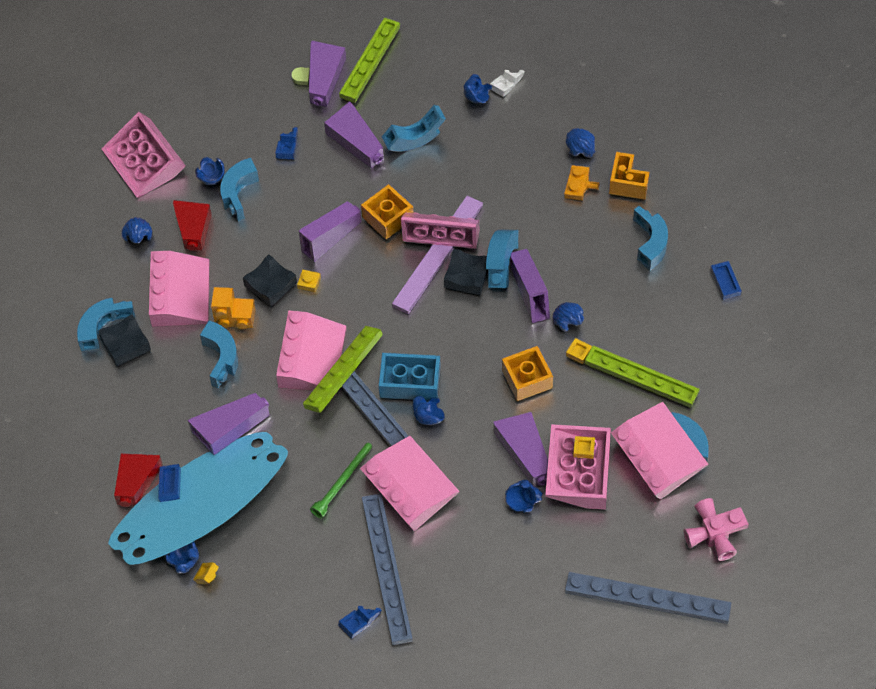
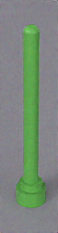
M366 443L324 498L312 505L310 511L314 516L322 519L326 515L328 504L372 449L370 443Z

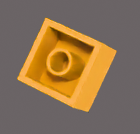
M389 184L361 204L362 218L386 240L402 228L401 218L405 212L414 213L413 206Z
M538 346L502 359V372L517 401L553 388V375Z

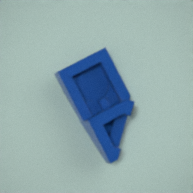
M298 127L292 128V132L288 134H280V141H278L275 152L276 159L294 160Z
M358 606L357 610L352 611L339 620L338 626L353 639L381 614L382 610L380 608L375 610L363 609V606Z

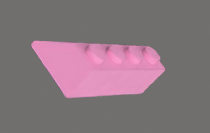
M405 212L401 218L402 236L405 242L477 249L480 231L479 220L456 218L454 216H437L435 214L426 215L416 212Z

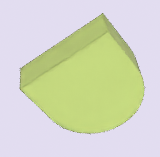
M299 67L292 71V81L295 84L309 85L310 68Z

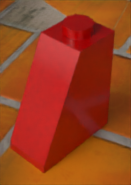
M174 200L173 206L184 248L191 251H203L212 216L210 204Z
M121 453L114 493L117 505L123 507L135 506L142 499L159 474L160 467L163 466L160 455Z

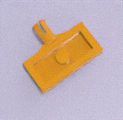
M571 166L564 193L566 199L583 201L584 193L588 188L599 190V182L589 181L590 167Z

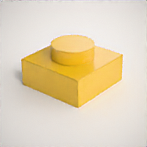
M302 269L297 288L316 293L321 274Z
M575 338L566 352V357L583 364L592 346Z
M575 436L573 457L594 459L595 437Z
M214 562L202 563L193 580L197 584H210L216 577V571L219 566Z

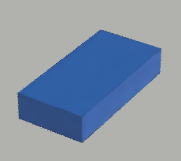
M729 261L711 265L710 270L723 300L740 296L742 290Z
M179 464L160 467L158 493L160 502L180 499L181 467Z

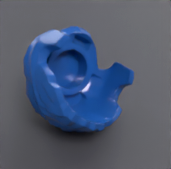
M477 74L471 75L463 86L465 97L475 104L486 103L489 100L488 92L492 89V86L488 83L482 85L481 78Z
M579 128L572 129L567 133L565 142L566 146L570 149L569 154L574 157L579 154L589 158L593 156L596 151L595 137L592 133Z
M209 157L201 159L200 170L199 167L195 169L196 177L206 185L218 184L225 174L224 163L220 158H215L216 162Z
M134 217L128 220L123 227L122 237L125 241H128L127 236H129L131 242L136 244L140 243L144 236H147V240L150 241L152 238V228L146 220Z
M562 303L557 306L553 313V322L561 328L562 332L569 330L567 327L569 324L578 326L584 321L583 309L576 303Z
M417 396L413 399L414 416L419 423L434 425L445 419L443 410L437 407V403L440 402L439 398H431L429 402H426L422 396Z
M524 479L509 486L505 493L507 505L514 511L528 513L532 511L535 503L542 501L543 492L533 486L530 481Z
M193 541L165 556L167 563L173 565L177 573L185 574L189 572L199 559V552Z

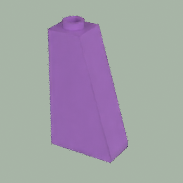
M311 41L309 76L311 104L328 106L346 61L345 47Z
M350 101L324 122L325 134L368 167L373 168L376 164L378 165L382 162L384 158L382 145Z
M347 201L299 230L301 252L313 262H316L362 222L360 209Z
M528 250L512 252L510 256L511 270L531 322L535 323L550 319L548 290Z
M253 393L189 419V427L191 432L215 455L270 416L268 410L269 403L264 397L260 398L256 393Z
M529 412L494 421L493 431L495 436L533 486L546 485L548 458L532 413Z

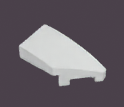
M504 70L503 75H500L490 83L492 86L491 90L504 97L521 80L525 71L519 70L518 73H511L509 70Z

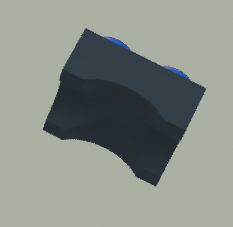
M453 249L450 264L444 277V288L481 295L489 270L486 269L487 256L470 255L461 250Z
M268 254L256 269L243 277V282L247 289L269 306H272L297 283L296 274L281 266Z
M133 314L127 316L116 325L98 330L100 339L116 366L151 350L149 341L140 329Z

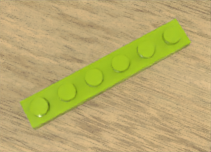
M387 18L382 20L339 92V98L356 103L400 29L399 22Z
M365 326L303 402L305 409L318 413L322 412L382 337L381 329Z
M592 346L585 359V364L690 408H692L699 394V388L596 346Z

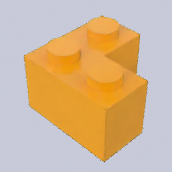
M616 152L609 194L645 200L650 172L633 170L634 154Z
M214 287L211 303L214 322L224 328H253L256 310L254 299L235 298L233 288Z

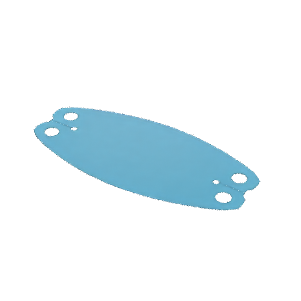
M258 432L236 439L215 455L210 451L181 467L180 499L160 502L158 498V484L123 518L111 534L108 544L114 550H120L123 553V559L127 564L135 565L159 558L192 543L219 527L245 507L281 468L288 455L287 449L282 445H275L272 442L273 437L269 433ZM258 438L263 440L262 446L258 448L251 446L253 440ZM275 452L279 454V458L276 461L269 462L267 460V456L270 453ZM127 532L130 534L128 541H118V536L121 533ZM141 547L145 549L143 556L138 558L133 556V551L136 548Z

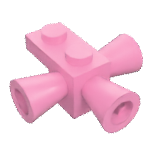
M712 498L699 501L694 508L703 519L702 527L683 529L688 547L692 548L706 540L708 547L715 545L719 561L732 558L736 555L737 551L728 540L729 534L746 529L749 525L741 507L716 515Z

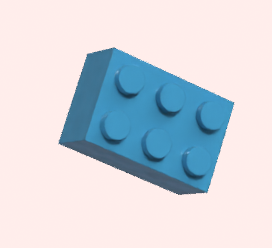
M382 353L379 378L380 398L413 400L417 396H422L425 400L429 401L431 398H438L441 370L440 356Z

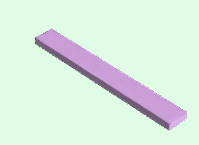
M466 196L453 216L456 218L475 219L482 209L483 203ZM433 244L393 301L392 307L409 315L455 247Z

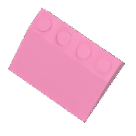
M140 112L102 148V151L137 198L172 180L186 167L152 120Z
M151 251L149 317L152 327L207 324L209 321V259L174 251Z
M288 310L276 374L278 388L313 391L341 357L346 325L308 312Z
M664 402L627 420L611 432L655 496L660 500L709 465Z
M551 424L545 497L583 508L606 510L611 428ZM575 436L595 437L594 459L573 457Z
M411 436L378 453L360 468L414 531L460 492Z

